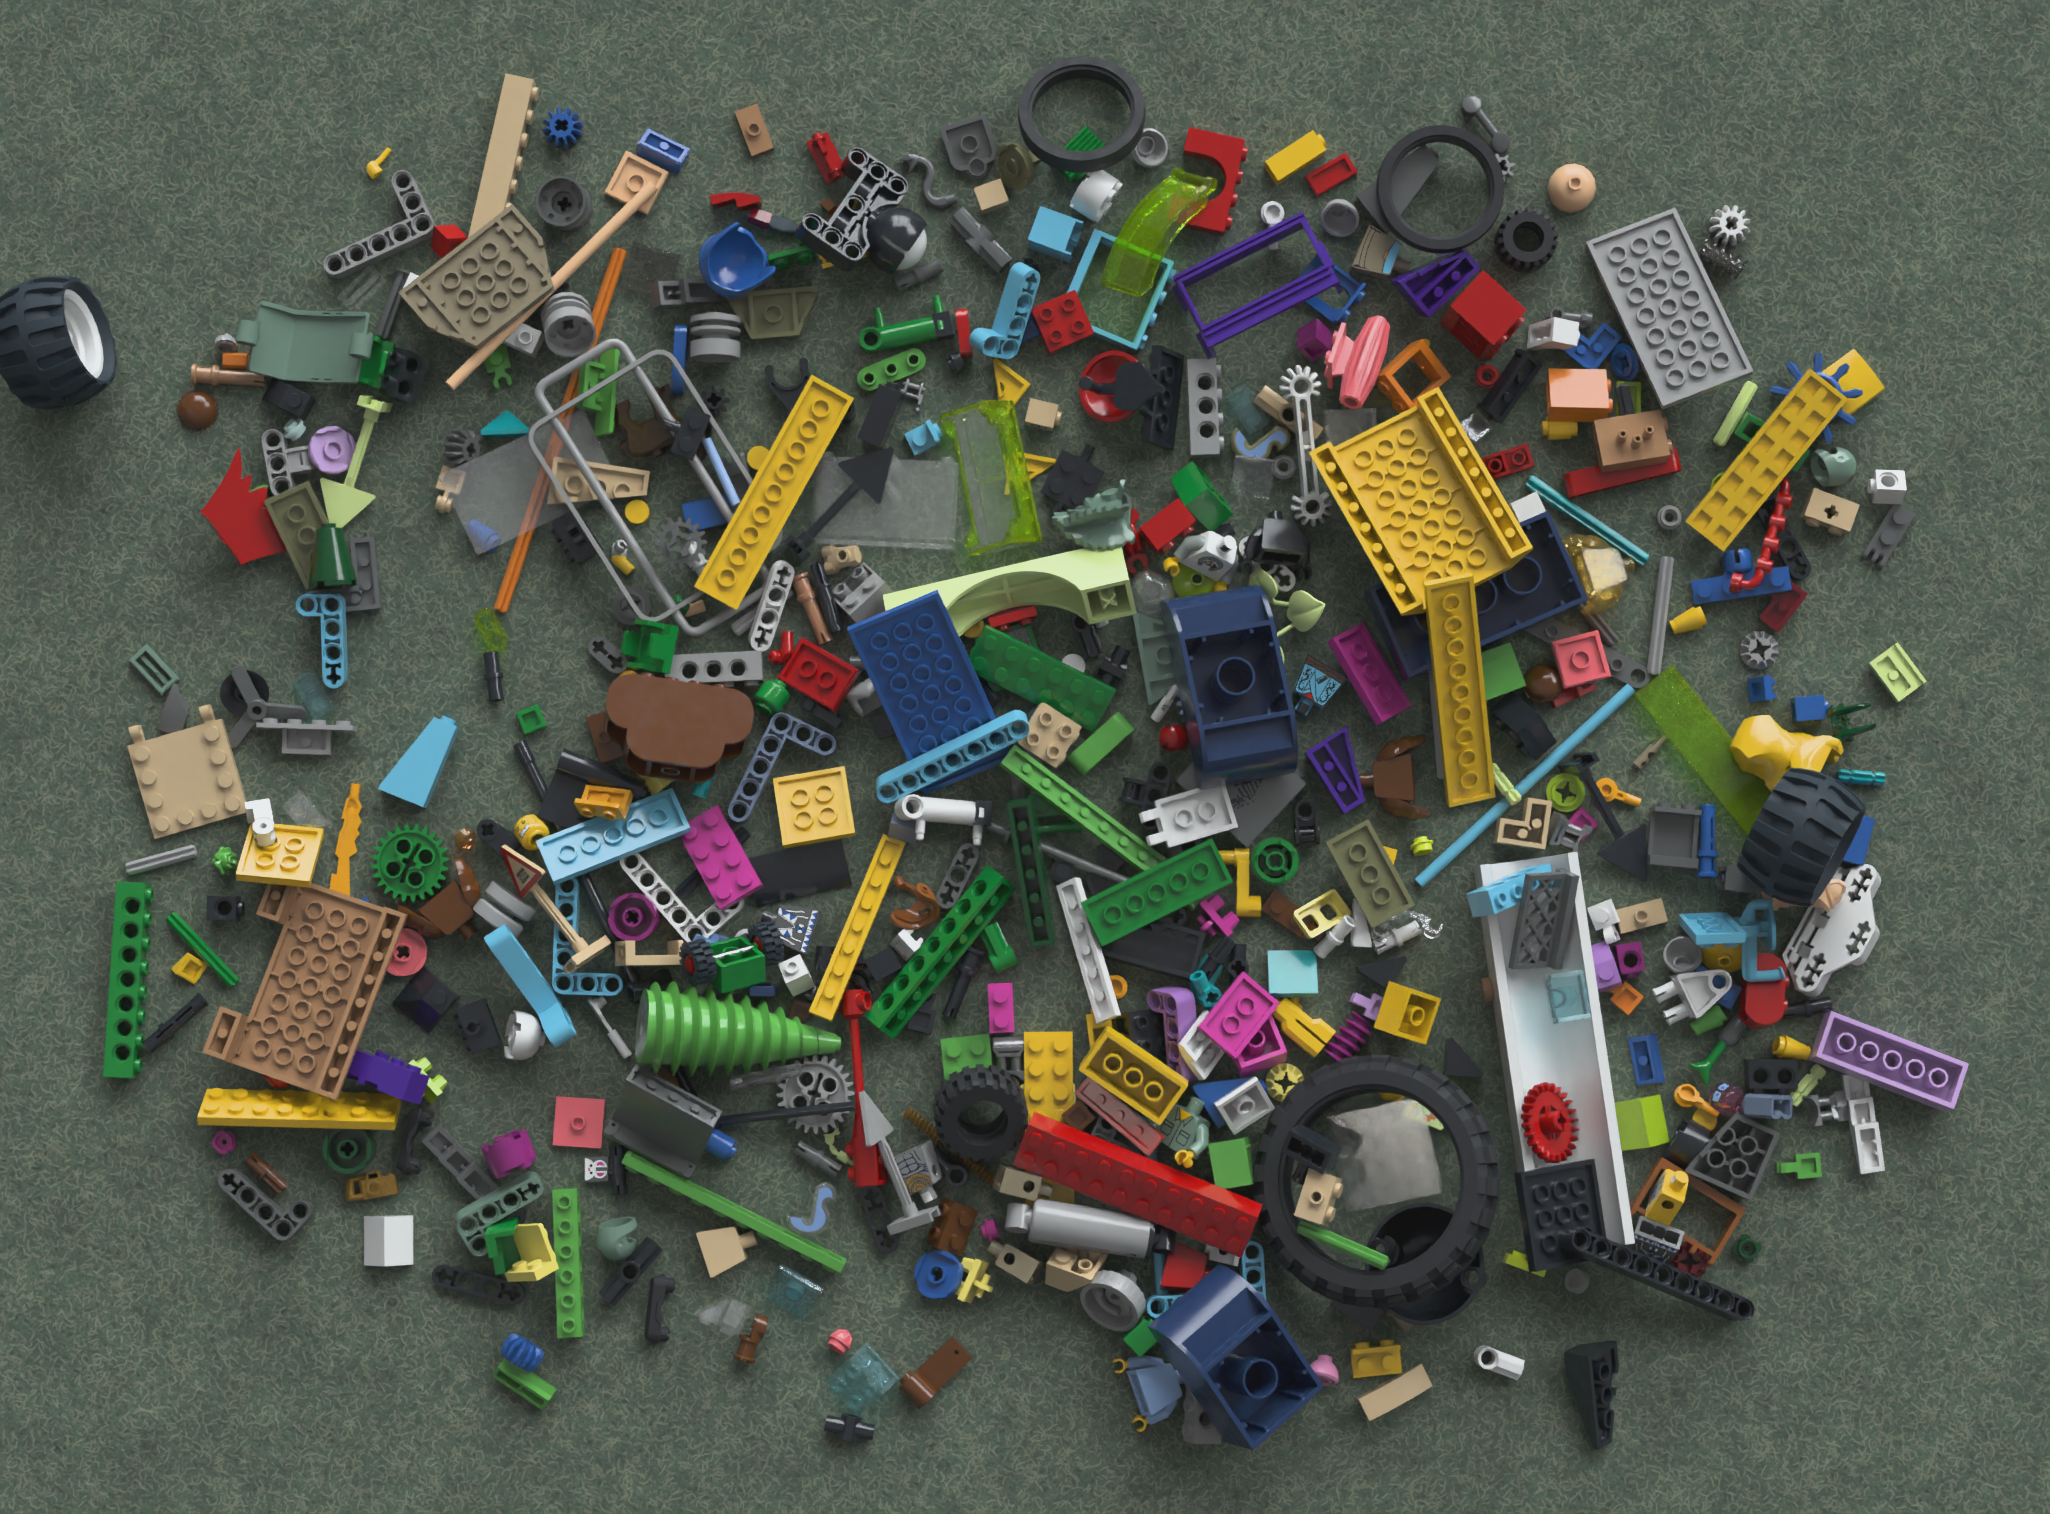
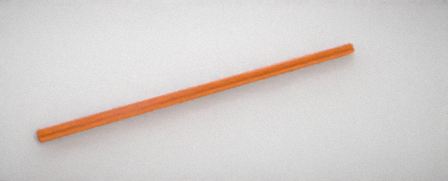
M614 248L592 311L596 337L590 349L597 345L627 252L621 248ZM580 368L572 372L561 406L578 397ZM576 405L557 416L567 432ZM554 429L544 455V460L550 469H552L553 457H559L563 447V443ZM542 465L494 605V609L499 612H508L549 489L550 477Z

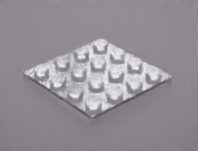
M1408 1098L1325 1117L1331 1141L1343 1147L1336 1165L1339 1177L1342 1179L1341 1184H1343V1194L1348 1213L1444 1192L1424 1107L1418 1102Z

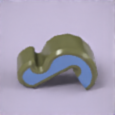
M1276 426L1251 446L1236 427L1230 436V447L1235 457L1243 464L1257 466L1263 464L1268 459L1272 448H1275L1277 453H1282L1289 444L1290 435L1285 428Z

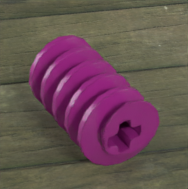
M1354 1011L1350 1013L1354 1020L1347 1018L1344 1020L1348 1028L1339 1026L1338 1029L1341 1036L1334 1034L1332 1037L1335 1043L1328 1041L1326 1045L1329 1050L1323 1049L1337 1062L1345 1057H1354L1351 1049L1360 1051L1357 1042L1366 1043L1363 1035H1373L1369 1029L1372 1026Z

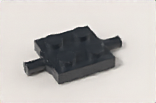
M1086 444L1081 456L1072 455L1063 449L1060 452L1040 491L1041 494L1049 497L1055 503L1049 515L1050 518L1054 516L1056 511L1062 512L1063 509H1075V507L1083 505L1085 498H1092L1105 473L1093 466L1089 461L1095 450L1093 446L1089 450L1091 445Z

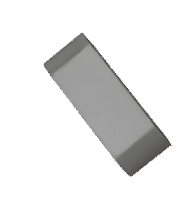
M269 429L263 433L262 447L270 489L274 495L279 494L278 488L282 483H288L289 489L295 487L294 476L316 471L308 455V446L289 449L287 439L278 430ZM274 436H279V444L275 447H270V439ZM279 459H283L284 467L279 471H275L274 463Z

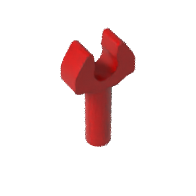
M1131 508L1130 527L1136 536V542H1134L1133 546L1136 552L1145 549L1135 526L1140 516L1135 509Z
M1126 542L1124 550L1128 556L1127 562H1125L1127 571L1136 575L1133 562L1139 560L1144 569H1147L1148 557L1145 553L1140 554L1136 552L1133 544L1131 545L1129 542Z

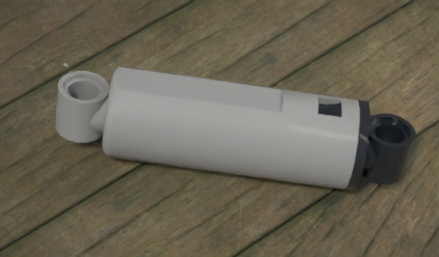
M1036 1199V1201L1032 1202V1206L1021 1203H1009L1007 1205L1005 1230L1014 1233H1027L1028 1241L1032 1243L1141 1259H1149L1151 1252L1168 1255V1252L1169 1254H1174L1176 1231L1159 1224L1155 1225L1152 1221L1124 1211Z

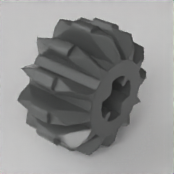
M457 429L452 430L450 435H446L447 443L443 444L445 446L443 455L447 456L445 463L450 464L451 468L456 470L473 469L474 465L479 464L478 457L482 456L480 448L483 445L478 443L479 436H476L474 431Z

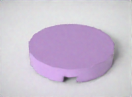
M327 426L318 430L311 437L308 445V455L312 464L319 471L326 474H340L349 469L356 443L352 435L342 428Z

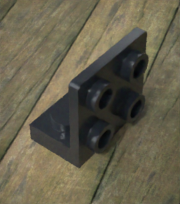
M1147 1009L1121 1013V1016L1113 1019L1114 1029L1155 1058L1166 1056L1163 1013Z

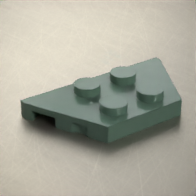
M1137 613L1133 614L1132 617L1149 706L1165 696L1174 683L1177 684L1164 621Z

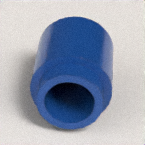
M715 1129L705 1151L725 1161L726 1158L732 1159L738 1147L734 1145L735 1139Z

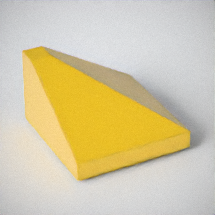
M187 952L171 970L195 985L208 965Z

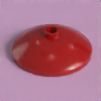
M1107 351L1097 355L1087 364L1081 378L1088 376L1097 383H1115L1116 372L1121 364L1139 361L1122 351ZM1079 386V396L1084 409L1090 416L1099 421L1117 423L1129 418L1136 412L1122 411L1116 408L1113 402L1114 395H1098L1082 390Z

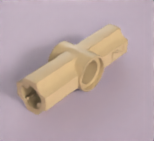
M1265 385L1253 403L1276 419L1281 426L1287 427L1296 434L1294 418L1289 422L1282 416L1284 409H1290L1294 414L1293 404ZM1300 411L1302 431H1306L1305 414ZM1312 420L1315 441L1323 427Z

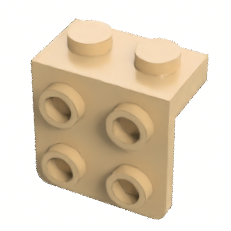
M1040 703L1028 721L1030 728L1028 735L1017 741V743L1041 758L1047 765L1057 768L1065 760L1066 752L1070 745L1074 744L1078 739L1079 731L1082 727L1046 703Z

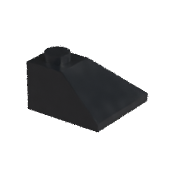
M423 965L392 1003L430 1034L461 996Z

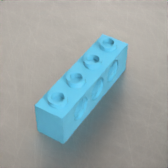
M1550 863L1527 866L1467 893L1472 916L1480 917L1497 914L1520 903L1525 874L1552 872ZM1533 880L1532 892L1540 885L1538 880ZM1552 881L1551 884L1548 886L1549 889L1552 888V886H1553V881Z

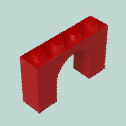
M1189 127L1183 155L1207 160L1217 165L1223 173L1225 187L1218 197L1207 202H1197L1173 196L1167 224L1218 236H1224L1225 230L1230 231L1233 217L1228 216L1230 207L1235 208L1238 196L1237 193H1233L1235 184L1240 185L1243 170H1239L1240 161L1245 162L1248 147H1244L1245 139Z

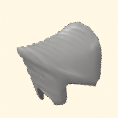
M870 678L853 686L845 697L854 711L861 717L882 705Z

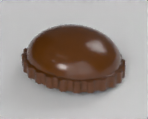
M191 390L189 393H185L181 400H179L177 416L180 418V422L187 426V428L197 429L198 431L201 429L205 430L217 420L218 403L206 391Z
M1536 665L1524 674L1526 686L1522 687L1528 700H1531L1533 703L1548 704L1550 701L1553 702L1561 694V690H1563L1559 672L1552 665Z

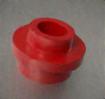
M1482 365L1475 373V382L1483 389L1492 388L1499 378L1497 369L1491 365ZM1484 373L1490 374L1491 380L1484 381L1482 375Z

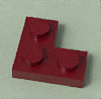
M1791 582L1792 591L1767 594L1773 600L1759 617V620L1777 633H1779L1808 595L1793 582Z

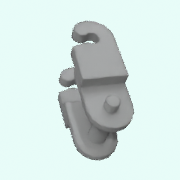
M907 379L906 382H903L905 388L901 389V391L906 392L905 396L918 400L915 413L919 414L924 397L921 392L925 391L926 388L923 387L924 383L917 385L910 383V379ZM908 387L919 390L918 395L907 393Z

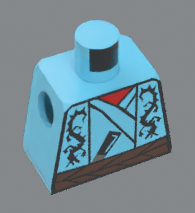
M1308 654L1304 659L1292 692L1301 697L1294 710L1307 716L1313 705L1322 709L1348 677Z

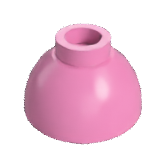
M1318 1355V1359L1310 1364L1311 1368L1323 1386L1337 1384L1339 1382V1374L1336 1366L1332 1363L1333 1358L1327 1355Z

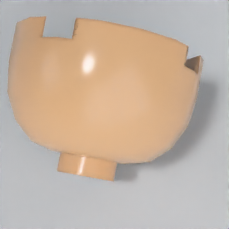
M1566 164L1558 168L1550 177L1547 186L1550 201L1560 211L1568 213L1585 209L1595 195V178L1582 165Z

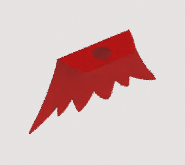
M238 448L221 484L200 513L239 565L258 558L286 552L287 549L276 526H274L267 507L262 508L267 496V487L248 492L251 485V474L241 480L242 461Z

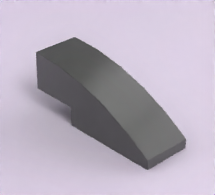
M704 278L657 281L649 285L652 309L695 307L728 302L726 297L713 291L706 284Z

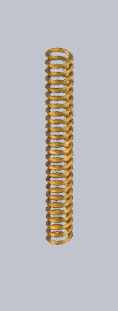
M909 1107L901 1116L906 1114L905 1119L910 1117L909 1122L914 1120L913 1125L917 1124V1129L921 1127L920 1132L924 1131V1135L929 1133L928 1138L933 1135L932 1141L937 1138L936 1144H938L940 1139L935 1125L931 1126L932 1122L927 1123L928 1119L923 1121L924 1116L919 1118L920 1113L915 1115L916 1110L912 1111L913 1107ZM966 1157L962 1165L967 1163L966 1168L971 1166L970 1171L974 1170V1174L978 1173V1177L983 1174L981 1180L987 1177L985 1183L990 1181L989 1187L992 1186L996 1174L992 1175L993 1171L988 1172L989 1167L985 1168V1164L981 1165V1161L976 1163L977 1161L971 1162L970 1157Z

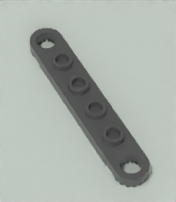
M1553 618L1523 630L1549 645L1553 641L1582 634ZM1603 645L1612 678L1624 684H1629L1635 689L1642 688L1648 684L1650 674L1644 665ZM1633 670L1643 672L1644 680L1641 683L1632 681L1631 673Z

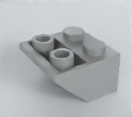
M863 562L841 583L836 585L832 593L835 602L856 624L884 612L883 595L893 593V591Z

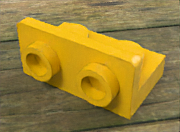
M1394 1339L1380 1340V1345L1370 1346V1342L1355 1343V1348H1350L1353 1378L1402 1373L1400 1344L1394 1343Z

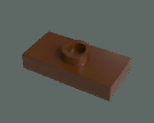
M604 712L586 717L600 762L606 763L624 757L621 744L614 742L606 734L603 725Z

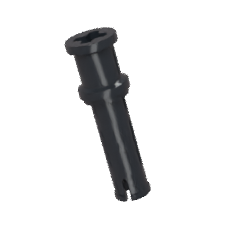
M971 946L965 951L961 964L957 965V971L959 972L942 1012L943 1015L950 1016L953 1019L957 1018L971 978L975 977L978 973L976 969L981 956L985 955L984 951Z

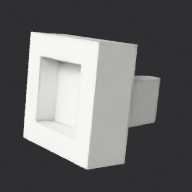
M903 929L890 943L905 961H908L916 953L923 942L922 938L915 941L910 936L914 930Z

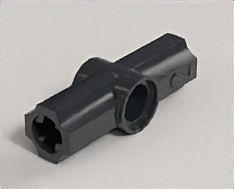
M647 1236L599 1291V1294L607 1302L616 1306L663 1249ZM629 1264L637 1268V1275L634 1278H630L625 1274V1267Z

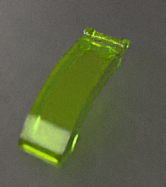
M1174 167L1171 175L1152 189L1126 220L1106 261L1101 277V285L1138 298L1152 288L1156 272L1167 249L1180 230L1206 207L1207 197L1217 188V179L1209 176L1204 178L1185 172L1183 168Z

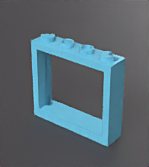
M1094 228L1067 293L1075 290L1078 295L1100 243L1163 269V273L1133 342L1092 326L1093 336L1137 353L1138 348H1144L1148 336L1145 335L1147 327H1153L1158 314L1154 313L1157 304L1162 306L1167 292L1163 291L1167 282H1172V276L1176 273V270L1172 269L1174 262Z

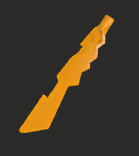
M351 783L349 797L346 799L341 819H344V823L339 833L335 854L339 857L337 874H331L329 888L350 896V857L357 853L355 840L360 835L358 828L362 823L359 816L362 809L359 801L361 784Z

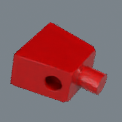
M1176 1242L1174 1254H1169L1168 1252L1160 1290L1189 1291L1213 1270L1206 1268L1208 1256Z

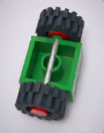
M772 921L751 925L747 930L749 941L741 935L711 944L706 943L705 939L683 943L680 946L681 952H679V956L681 959L679 961L683 966L681 970L685 972V979H688V983L692 986L710 982L721 993H729L736 989L751 987L765 982V967L779 964L783 961L782 958H784L783 951L785 949L782 946L784 942L783 939H780V931L777 932L778 927Z

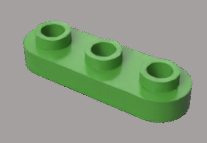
M912 348L867 366L859 372L857 377L858 384L862 390L873 392L877 390L879 384H886L887 381L895 383L917 374L926 365L925 355L921 350ZM915 356L918 358V362L911 364L909 359ZM889 366H895L896 371L894 373H889L887 371V368ZM872 375L874 380L868 383L865 381V377Z

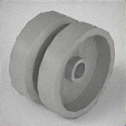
M492 881L485 891L495 901V904L484 898H479L472 909L496 929L506 924L517 939L523 931V927L513 917L516 916L523 921H530L536 910L500 884Z

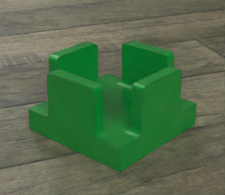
M374 336L370 359L362 360L357 385L380 390L381 380L386 373L389 357L393 352L395 343L384 341L380 337Z
M635 619L634 624L641 625L640 633L624 631L620 650L621 654L634 657L635 659L634 662H627L626 667L642 672L670 674L679 627L650 620Z

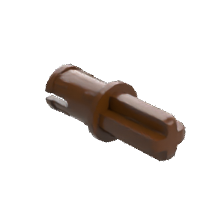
M253 1152L251 1158L248 1157L244 1161V1164L259 1176V1180H263L277 1194H281L288 1187V1183L273 1170L274 1166H269L256 1152Z

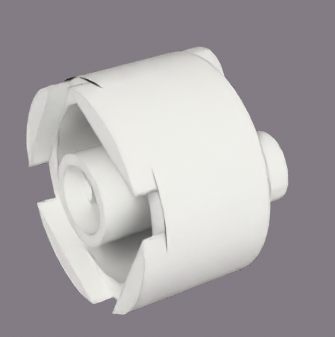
M1104 170L1088 172L1087 175L1090 177L1081 182L1069 205L1074 210L1099 223L1103 215L1107 214L1112 206L1111 200L1114 196H1117L1123 186L1118 179Z

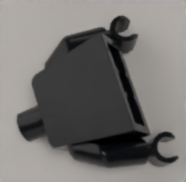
M1280 511L1270 512L1268 518L1263 519L1261 525L1255 527L1248 537L1244 551L1245 561L1239 564L1238 572L1241 573L1243 565L1246 564L1249 566L1248 575H1250L1255 569L1252 563V558H1255V563L1297 566L1299 568L1294 571L1295 579L1300 580L1302 578V570L1305 572V580L1309 579L1312 576V570L1307 566V563L1310 562V541L1299 530L1297 522L1283 520V515Z

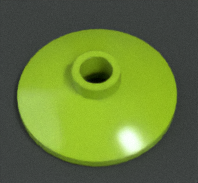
M1182 563L1178 564L1179 573L1173 576V587L1180 598L1213 592V586L1221 582L1220 579L1215 581ZM1194 575H1199L1202 581L1194 583L1192 578Z

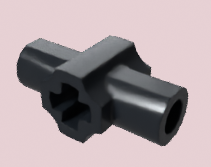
M1116 645L1111 657L1106 655L1097 673L1101 675L1099 681L1111 687L1115 683L1119 684L1128 668L1125 662L1130 651Z
M1235 944L1231 950V961L1227 963L1226 972L1230 974L1229 986L1238 976L1234 970H1231V966L1235 965V961H1239L1240 966H1244L1246 974L1249 973V964L1246 963L1247 944Z
M842 1413L841 1418L827 1415L824 1431L837 1433V1438L844 1441L858 1442V1438L873 1439L875 1424L862 1422V1417Z

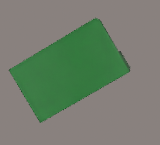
M1193 460L1171 477V481L1184 506L1209 531H1214L1234 515L1227 501L1213 488L1206 473Z
M518 1217L500 1219L488 1226L484 1234L488 1257L493 1258L496 1275L504 1274L507 1268L513 1267L514 1263L521 1261L513 1238L517 1226L520 1224Z

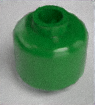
M778 679L774 681L765 680L754 695L756 709L767 716L780 713L790 699L789 693L786 690L787 685Z

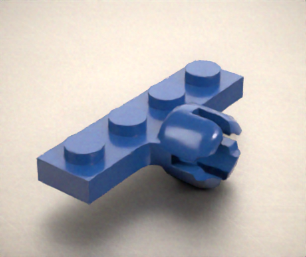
M1738 549L1740 563H1735L1734 550H1729L1722 556L1724 575L1691 581L1694 605L1792 591L1789 567L1773 568L1771 574H1765L1761 584L1754 589L1741 590L1739 594L1729 592L1733 573L1744 575V580H1751L1755 574L1752 555L1749 549Z

